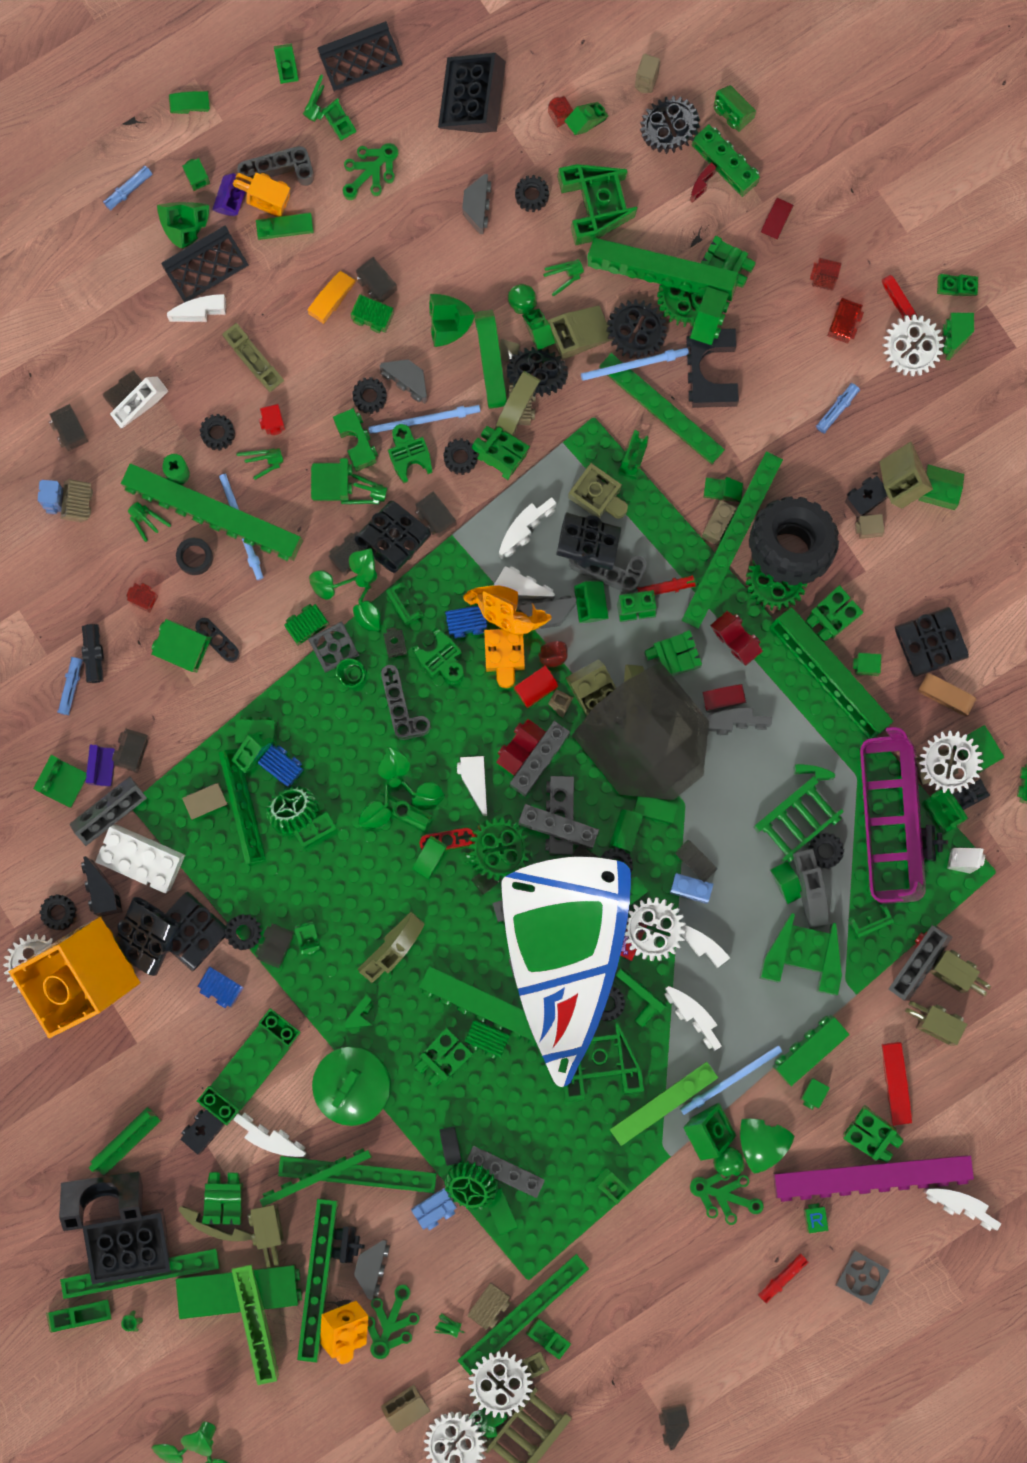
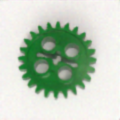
M659 285L657 304L661 305L660 311H665L664 317L670 316L669 322H672L674 319L677 320V326L680 322H683L684 327H686L687 323H690L691 327H693L701 305L696 301L702 300L704 296L691 291L686 292L682 289ZM677 291L679 294L673 295L671 292ZM685 307L687 310L681 311L679 308Z
M753 560L752 564L754 566H749L748 570L750 572L746 574L748 578L746 585L750 586L747 592H753L751 599L758 598L756 604L763 602V608L770 605V611L773 610L774 606H777L778 611H780L781 606H784L787 610L789 603L795 606V600L801 601L800 595L805 594V590L802 588H807L808 584L799 582L798 585H788V582L784 581L775 583L773 582L774 577L769 574L766 576L761 572L760 565H756ZM764 578L768 583L761 584L758 580ZM775 590H780L783 593V595L776 596L773 594V592Z
M501 817L497 823L496 818H492L491 823L486 820L484 821V826L479 824L477 826L479 831H472L476 837L469 838L473 844L467 846V848L472 849L468 856L474 857L470 863L477 864L475 870L482 869L481 876L487 873V879H491L494 875V880L498 881L500 876L503 880L505 876L519 870V868L526 867L523 861H529L525 854L531 852L526 849V846L530 845V843L524 842L528 837L527 835H521L524 829H516L518 823L511 826L510 819L504 823V819ZM504 833L510 836L509 843L503 840ZM486 836L491 839V846L485 844L484 839ZM515 845L514 849L483 853V850ZM508 852L512 853L514 857L512 862H509L506 858ZM490 855L495 858L494 865H490L488 862Z

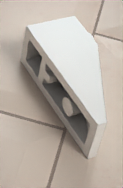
M158 376L146 377L110 415L120 428H124L155 405L168 390Z
M484 756L460 757L461 763H457V773L461 774L464 784L482 815L487 816Z

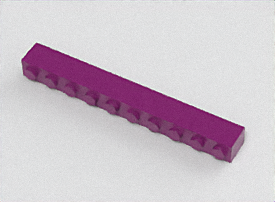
M970 1155L773 1174L775 1197L781 1198V1202L793 1201L792 1197L800 1196V1200L812 1199V1195L820 1194V1198L832 1197L831 1193L848 1196L851 1195V1191H859V1194L871 1193V1189H878L879 1192H889L891 1187H898V1190H909L912 1185H918L919 1189L929 1188V1184L937 1183V1187L949 1186V1182L957 1181V1185L969 1184L968 1180H974Z

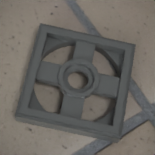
M343 622L308 638L325 673L335 669L341 660L359 657ZM330 632H340L345 637L336 640ZM324 636L327 642L326 647L318 650V642ZM331 644L337 645V649L335 651H332L330 649ZM349 644V655L343 658L340 650ZM332 654L337 662L333 664L327 663L322 657Z
M854 1250L836 1286L872 1305L890 1270ZM866 1261L861 1270L851 1267L854 1262ZM873 1266L878 1269L880 1275L878 1282L870 1278L869 1273ZM846 1274L854 1277L855 1283L852 1289H849L846 1283ZM860 1274L866 1275L865 1281L861 1282L859 1280ZM868 1285L874 1289L873 1292L868 1295L859 1294L862 1286Z

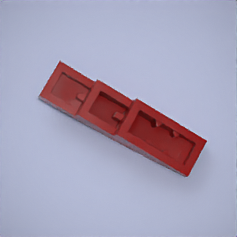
M902 1043L881 1044L891 1123L893 1126L912 1123Z

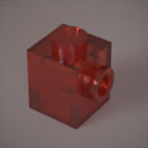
M565 96L556 97L548 104V114L557 128L565 124L564 120L573 112V109Z
M135 583L133 587L129 588L126 597H128L127 601L129 604L150 613L158 595L156 592L151 591L152 588L144 583H141V585Z

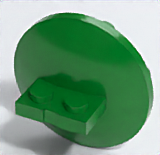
M343 1047L329 1053L319 1063L313 1076L312 1091L318 1108L327 1118L341 1125L356 1126L369 1122L383 1110L390 1094V1078L383 1062L372 1052L360 1047Z

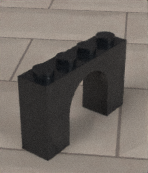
M736 328L721 329L718 339L714 338L712 345L691 339L692 330H690L689 336H686V347H690V354H687V366L690 365L691 372H688L687 379L688 384H691V391H688V401L692 402V408L737 407L739 402L738 383L716 384L709 382L703 377L699 367L701 360L708 354L735 352Z
M139 1171L61 1183L59 1219L63 1231L82 1229L86 1206L94 1199L102 1196H112L119 1199V1212L122 1223L142 1220L143 1184Z

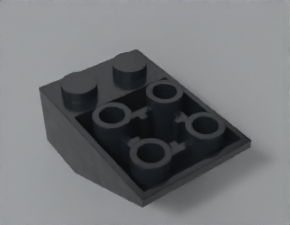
M86 856L83 857L84 862H81L83 874L86 873L87 875L85 888L87 893L90 892L91 900H88L90 911L99 917L122 913L119 892L92 859Z

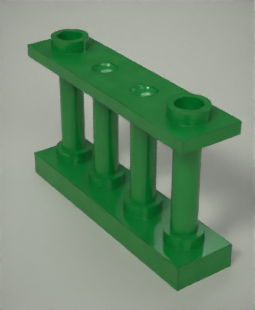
M814 776L753 827L757 833L760 831L767 832L786 856L781 859L783 863L786 860L790 863L794 859L793 853L801 849L830 823L835 825L842 819L840 815L844 811L841 809L835 813L816 791L815 785L818 784V781ZM805 794L810 795L830 818L822 826L802 804L801 797ZM790 806L796 807L815 830L807 838L787 816L786 810ZM776 818L782 820L799 840L800 844L793 850L789 848L772 828L771 822Z

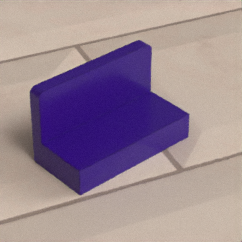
M90 744L86 783L88 785L112 786L115 760L114 748H104Z

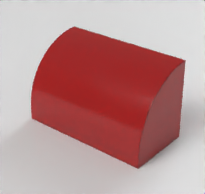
M545 665L516 685L514 691L528 709L558 688V684Z

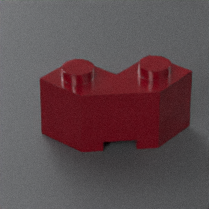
M726 611L710 626L722 643L725 642L731 649L732 655L746 666L763 652L759 646L761 642L754 634L751 636L744 630L741 625L743 621L737 614L732 615Z
M529 719L524 724L519 723L514 730L516 735L508 746L503 745L498 752L500 757L496 763L514 776L546 733V731Z

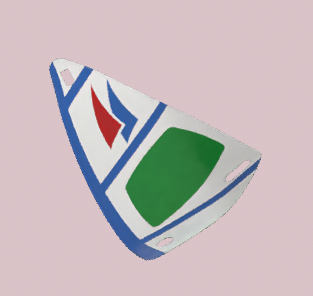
M595 857L558 858L526 866L505 876L502 880L505 928L517 988L535 1041L555 1084L560 1087L567 1086L572 1081L593 1039L617 970L627 925L631 889L630 868L621 861ZM604 871H610L614 874L615 880L610 883L605 882L601 874ZM521 882L533 885L535 891L516 890L512 887V883ZM563 1058L569 1060L566 1073L558 1072L561 1059Z

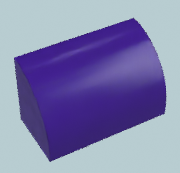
M231 173L223 176L212 208L213 211L228 216L238 215L245 191L233 185V181L236 180V174Z

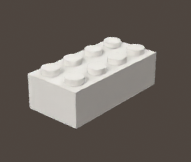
M114 824L109 827L103 841L105 845L101 846L95 862L145 885L151 883L150 887L167 893L174 884L185 855Z

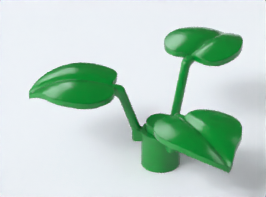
M371 548L353 552L349 556V566L354 573L358 574L353 578L333 584V577L326 571L318 570L310 574L309 580L314 592L325 600L331 599L335 595L334 588L352 581H356L359 587H365L358 600L359 604L353 607L354 617L362 627L368 630H381L380 614L377 607L370 601L363 602L366 593L371 589L370 584L377 580Z
M388 747L378 764V773L386 780L384 783L385 802L382 804L381 801L375 800L369 803L361 812L358 824L361 827L377 828L385 825L390 820L391 811L387 808L389 786L395 788L403 784L414 795L411 801L412 805L421 810L437 806L444 799L445 795L441 787L434 782L422 783L418 786L416 792L413 791L404 779L401 778L410 769L409 760L400 751Z
M202 1422L197 1432L184 1435L181 1438V1443L184 1446V1449L178 1451L175 1446L169 1444H157L151 1447L153 1452L167 1463H182L183 1457L181 1455L187 1450L207 1456L208 1462L205 1463H228L221 1459H212L211 1457L213 1452L212 1445L214 1443L212 1438L216 1427L209 1422Z

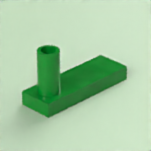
M623 968L617 972L616 976L648 1002L635 1018V1021L641 1027H644L657 1010L661 1013L667 1005Z

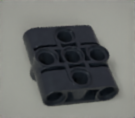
M389 501L378 513L372 516L367 525L354 537V540L363 550L371 548L374 559L390 572L396 573L408 560L412 559L415 552L431 537V532L399 504Z
M566 512L556 555L575 560L581 567L593 565L612 571L616 559L621 527L604 523L597 516L590 515L585 518Z
M950 607L930 614H924L919 618L895 626L897 638L914 677L942 669L945 666L969 658L968 650ZM920 621H927L929 628L921 627ZM945 632L953 633L954 639H947ZM933 638L936 641V646H930L927 643V639ZM911 644L918 647L917 653L911 652L909 648ZM934 656H941L943 663H936Z
M187 891L166 914L170 917L175 913L180 914L179 927L172 942L180 941L181 948L178 951L172 949L171 953L193 972L225 938V929L227 927ZM202 912H207L208 919L205 922H200L198 918ZM193 926L195 933L188 937L185 930L187 927ZM203 939H207L209 946L207 949L202 950L199 944Z
M134 897L124 919L118 923V933L115 941L129 963L148 975L156 976L166 954L171 952L173 948L172 941L178 930L179 922L146 900Z

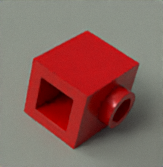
M275 404L260 408L262 418L259 419L261 429H265L267 435L282 433L285 430L279 405Z

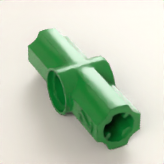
M380 790L375 800H379L384 804L385 792ZM388 794L387 808L390 809L392 815L396 816L399 820L406 821L426 831L433 817L432 815ZM402 806L408 808V812L405 815L398 814V809Z

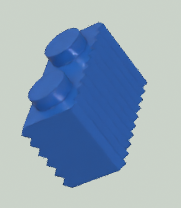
M478 605L445 611L450 637L454 636L455 639L465 637V634L472 632L473 635L483 634L484 630H487L486 619Z
M271 745L258 761V764L290 788L303 772V768L300 767L302 763L295 757L292 759L287 757V751L281 746L275 747Z
M212 967L208 968L197 986L201 989L199 993L207 998H210V996L217 999L216 1003L225 1009L227 1006L233 1007L244 987Z

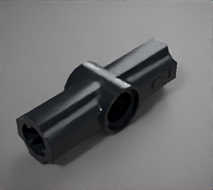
M87 624L82 626V658L85 663L87 683L104 682L102 666L104 653L100 643V628L98 624Z

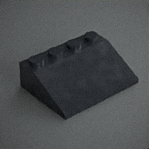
M497 53L447 57L438 128L476 133L497 132L506 61Z
M163 1208L142 1212V1220L122 1223L121 1216L85 1221L83 1224L92 1285L171 1271L167 1227Z

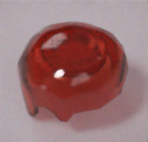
M562 641L549 642L540 648V662L547 667H558L568 658L567 645Z

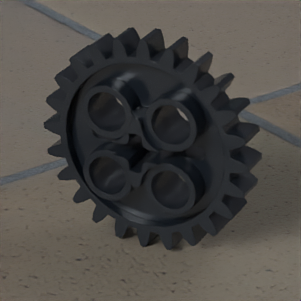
M675 96L670 101L665 97V102L659 99L657 106L653 103L651 104L652 110L646 109L648 115H642L644 121L640 122L642 138L647 146H651L652 150L657 148L659 153L663 149L666 154L669 152V149H672L673 153H675L677 147L682 150L683 144L689 146L687 141H694L693 135H698L697 129L700 128L699 114L693 103L690 104L688 99L683 101L682 97H679L676 101ZM664 113H667L672 123V126L677 134L676 137H673L672 132L664 117Z
M637 299L634 300L633 304L627 300L626 306L620 303L619 308L615 307L614 313L610 314L609 318L611 320H608L607 325L609 327L606 329V332L610 334L607 338L613 339L611 346L617 345L616 352L623 350L622 356L628 353L629 359L636 355L638 360L640 355L643 358H646L648 353L653 356L654 350L658 352L660 346H663L665 342L663 339L667 337V334L664 332L668 329L666 326H663L666 320H660L663 313L657 314V307L652 310V303L645 306L644 300L641 304H638ZM629 315H634L637 319L632 320L629 318ZM644 316L645 319L641 324L640 329L638 330L632 343H629V339L631 338L641 317ZM645 324H651L653 329L647 328ZM625 330L628 332V335H623L620 331ZM637 339H642L645 344H639Z
M534 347L531 348V351L524 348V353L518 351L517 355L513 354L512 359H509L507 377L509 378V383H513V387H515L521 374L525 371L540 380L533 397L537 393L541 397H543L544 393L550 396L551 391L557 393V390H562L563 385L566 384L568 366H565L566 361H561V356L555 357L556 352L550 354L549 349H546L544 352L542 349L535 350Z

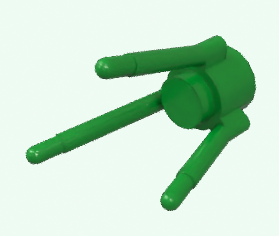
M322 74L319 76L310 100L303 112V115L313 122L317 119L321 120L340 101L337 98L320 112L321 108L316 103L324 89V85L320 87L323 79Z
M577 259L546 267L545 271L549 272L544 273L543 276L547 277L566 271L569 277L572 276L570 280L552 293V296H555L571 283L580 279V274L584 273L580 260Z
M280 448L238 452L236 455L265 454L244 460L245 463L267 459L268 465L272 464L269 468L255 475L253 479L256 480L270 471L280 468L279 464L284 463Z
M352 474L353 478L372 486L353 483L355 487L371 491L370 497L373 499L341 501V504L379 505L380 501L385 502L387 487Z
M139 502L134 503L128 509V513L131 515L130 520L135 524L145 542L148 539L138 521L144 520L155 533L159 532L148 520V514L166 526L171 527L169 522L151 511L146 505L142 506Z

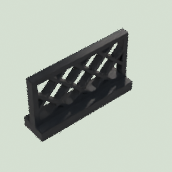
M386 21L317 47L319 57L334 92L402 66ZM385 36L389 40L387 49L377 45L379 39ZM369 44L373 46L370 55L360 52L362 45ZM375 48L385 52L382 61L372 57ZM350 50L356 53L353 62L343 58L346 51ZM387 53L395 56L397 63L392 65L385 63L384 60ZM358 54L368 58L365 67L355 64ZM330 57L338 59L336 68L328 66L325 59ZM370 60L380 64L378 70L371 71L367 69ZM341 61L351 65L347 74L337 70ZM353 66L363 70L360 77L350 76ZM336 73L346 77L344 82L337 86L333 80Z
M226 225L161 263L184 303L249 266ZM227 239L232 244L231 252L220 250L221 243ZM209 250L217 252L215 261L205 260V252ZM219 253L230 255L227 265L217 263ZM232 256L239 257L243 264L237 268L230 266ZM193 259L201 261L198 271L188 269L189 262ZM203 262L213 264L211 274L201 272ZM216 265L226 268L224 276L214 275ZM176 269L184 270L183 280L174 279L171 272ZM187 271L197 274L195 284L185 282ZM200 275L210 277V282L207 286L198 285ZM184 284L194 287L193 294L185 297L182 292Z

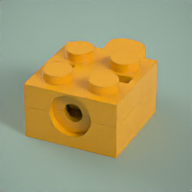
M237 173L236 180L233 181V185L236 188L247 192V204L273 216L282 217L290 199V187H288V184L283 181L276 182L265 173H255L254 178Z
M504 629L484 630L486 672L496 671L498 685L502 688H510L515 683V670H525L523 634H514Z
M357 1301L322 1314L320 1344L332 1359L336 1358L340 1364L350 1362L353 1359L354 1349L361 1348L367 1344L368 1314Z

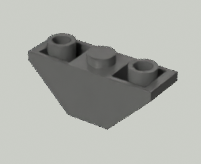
M484 174L466 188L463 196V215L479 234H483L484 228L488 227V217H485V210H489L490 206L487 192L491 193V181H488V174Z
M408 359L380 364L381 375L384 378L395 381L396 386L400 390L410 392V396L415 401H422L424 404L427 402L424 373L421 368Z
M562 596L560 600L554 601L552 598L541 600V603H534L533 601L523 602L519 606V612L524 613L528 617L532 616L533 603L536 610H543L552 617L550 621L539 628L557 627L563 623L575 607L576 597Z
M385 1239L359 1255L354 1273L364 1293L370 1300H373L374 1296H378L380 1284H377L379 1276L383 1277L385 1265L382 1264L383 1257H388L390 1245H387L388 1240Z

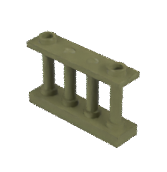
M534 1386L532 1388L533 1392L526 1393L530 1400L524 1399L523 1402L527 1405L531 1401L550 1417L555 1424L550 1431L548 1429L545 1430L522 1411L524 1407L519 1405L520 1412H513L512 1416L509 1417L497 1432V1437L488 1438L487 1442L484 1443L487 1448L485 1452L488 1454L493 1449L509 1463H537L571 1421L572 1416L566 1411L563 1415L556 1413L535 1395L538 1388ZM516 1417L541 1436L542 1442L538 1447L530 1444L510 1427ZM504 1432L528 1452L530 1457L526 1462H520L497 1442Z

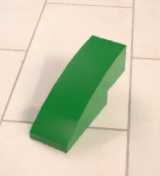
M108 1300L46 1313L50 1333L112 1319Z

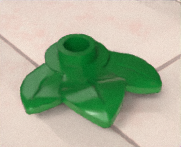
M485 1407L481 1410L478 1409V1411L470 1415L469 1420L472 1418L476 1420L481 1417V1420L474 1422V1425L481 1424L478 1431H485V1434L482 1436L486 1438L497 1437L496 1426L502 1424L508 1418L506 1413L504 1418H501L500 1412L494 1418L493 1411L486 1415Z

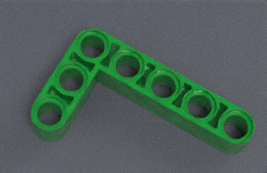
M492 309L474 312L488 408L504 407L507 399L495 315Z

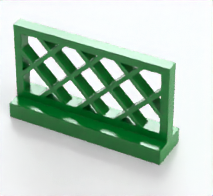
M147 1107L90 1161L92 1165L88 1168L92 1172L99 1171L105 1176L162 1120Z

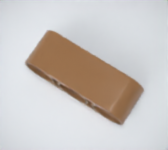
M929 673L926 674L918 690L924 696L964 716L969 715L976 701L973 695Z

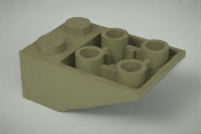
M600 306L565 313L548 320L555 340V346L562 360L613 340L607 338L610 333L606 332V329L609 326Z
M912 442L907 443L879 461L884 488L891 504L902 509L933 490Z
M599 659L566 677L573 694L595 731L626 715L627 708L622 703L623 700L605 665Z

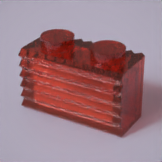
M819 258L818 263H814L809 280H813L812 286L820 287V289L827 288V290L833 291L842 263Z
M841 298L827 336L847 344L850 339L854 340L858 330L854 327L856 322H861L864 314L861 311L863 305Z

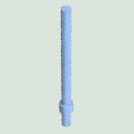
M688 348L675 351L673 349L667 350L662 354L581 373V379L584 381L657 362L674 361L678 357L686 356L689 354Z
M479 405L465 408L460 406L455 410L369 426V433L393 430L399 424L413 426L453 417L463 418L468 414L479 413L480 407Z
M220 475L219 478L229 505L239 510L227 475ZM243 542L248 555L249 566L252 567L256 580L263 579L264 576L259 566V557L255 555L252 546Z
M779 1046L773 1048L702 1095L698 1094L693 1097L691 1102L680 1108L682 1114L685 1115L696 1107L700 1108L705 1105L704 1102L782 1053Z

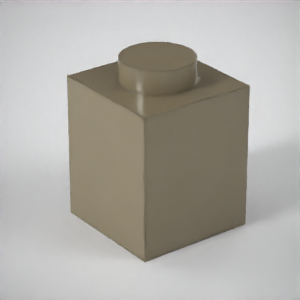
M882 514L859 516L857 522H855V532L859 534V539L883 536L885 532Z

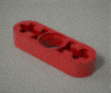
M892 275L883 278V287L902 318L904 319V316L907 315L910 320L912 315L917 317L916 312Z
M462 828L424 835L420 839L419 844L423 850V843L430 836L434 838L439 836V841L442 842V838L445 835H450L453 838V843L447 846L446 850L473 844L470 840L465 842L464 839L459 840L460 844H456L454 833H458V837L464 836V832H468V835H472V837H475L470 828Z

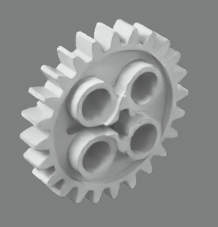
M908 315L904 316V322L901 318H898V325L892 323L893 330H886L890 335L883 337L887 340V343L882 344L883 347H887L883 354H889L886 361L892 360L890 367L897 366L896 372H900L903 369V375H907L908 371H910V376H914L915 371L918 375H922V369L928 373V366L935 368L933 361H940L937 355L943 354V352L939 351V348L944 347L943 344H939V341L944 338L937 335L941 330H934L936 323L929 325L930 319L923 321L924 317L920 316L917 320L916 315H912L911 320ZM912 327H915L918 331L915 337H912L909 333ZM925 333V337L915 344L916 349H910L906 353V355L903 358H901V355L912 346L910 342H916L921 337V335ZM899 340L904 343V348L901 351L896 348V343ZM925 340L930 343V349L927 351L922 347ZM911 354H915L917 357V361L914 364L909 362Z
M949 731L948 736L941 732L940 739L934 735L935 742L933 743L928 740L927 742L930 747H923L926 754H920L921 757L925 758V761L919 762V764L925 765V768L921 770V772H927L924 779H931L930 786L936 783L935 790L943 787V793H946L948 788H950L951 794H954L955 788L961 793L962 786L969 789V782L975 784L973 777L980 778L976 773L977 770H983L978 766L979 763H983V760L978 759L982 752L975 751L979 746L971 745L974 741L973 739L966 741V734L960 738V732L958 731L955 736H953L951 731ZM943 745L949 747V754L946 756L939 754V748ZM956 745L954 761L957 764L952 765L950 778L946 779L949 768L946 760L951 759L953 746ZM960 750L968 751L969 756L964 761L958 758ZM938 764H942L945 767V772L942 775H937L934 771L935 766ZM961 768L964 771L963 778L955 779L953 776L954 771Z
M648 898L647 904L641 900V907L634 904L633 906L636 911L628 912L631 918L627 919V922H629L626 925L628 932L625 933V936H629V939L625 943L633 944L630 950L637 949L636 956L643 953L642 959H646L650 955V961H654L655 956H657L659 961H662V955L668 959V952L676 954L674 947L681 948L678 942L685 941L681 934H685L687 931L681 930V927L685 926L686 923L680 922L684 916L677 915L680 910L679 908L672 910L673 903L666 906L667 900L665 899L660 904L659 898H655L654 903L651 898ZM648 911L653 914L651 922H646L644 918ZM666 918H669L672 922L669 929H665L662 924ZM639 922L649 926L657 924V929L669 932L671 936L669 937L657 932L653 934L652 930L639 926ZM640 930H645L647 933V937L643 941L638 938ZM660 936L665 939L663 947L656 945V939Z
M35 934L34 939L27 935V941L19 938L21 944L13 943L15 949H8L11 956L4 957L9 960V963L3 964L4 967L9 968L4 974L10 975L8 971L19 965V960H27L23 956V952L26 949L31 948L34 950V954L51 945L53 939L50 938L48 941H45L46 937L43 935L40 940L37 934ZM12 977L7 979V982L14 981ZM15 982L13 983L12 988L17 987Z
M500 1351L497 1352V1357L489 1353V1360L483 1356L482 1360L484 1363L476 1362L478 1370L472 1369L471 1371L475 1376L469 1377L471 1381H474L473 1384L468 1386V1388L474 1389L470 1396L477 1397L473 1403L480 1402L479 1410L485 1407L486 1415L493 1411L494 1418L498 1412H500L501 1418H504L505 1412L512 1416L513 1409L517 1413L520 1412L518 1405L525 1407L526 1405L523 1400H530L526 1393L533 1392L532 1389L528 1388V1385L532 1384L533 1381L527 1379L532 1373H525L528 1365L522 1367V1359L516 1362L515 1354L508 1358V1352L504 1354V1357L501 1356ZM497 1364L505 1367L504 1375L499 1376L495 1373L494 1369ZM487 1372L492 1373L498 1381L504 1380V1386L514 1393L515 1396L511 1397L503 1388L497 1389V1382L490 1378ZM512 1378H517L520 1381L518 1389L510 1387L509 1382ZM483 1380H489L492 1383L490 1391L482 1389L481 1384ZM499 1393L506 1395V1404L501 1405L497 1402L496 1397Z
M449 1412L448 1416L443 1414L441 1419H434L436 1424L429 1425L432 1431L425 1433L430 1437L424 1440L425 1443L429 1444V1447L425 1448L424 1451L430 1452L426 1459L432 1458L433 1461L431 1463H456L455 1456L458 1455L460 1463H481L479 1460L486 1458L482 1452L486 1451L487 1448L483 1447L482 1444L487 1442V1440L481 1438L485 1431H478L481 1424L474 1425L475 1418L468 1420L469 1414L463 1416L461 1412L456 1414ZM452 1426L456 1429L455 1436L451 1433ZM466 1439L471 1441V1448L467 1447ZM441 1442L445 1445L444 1452L440 1449Z

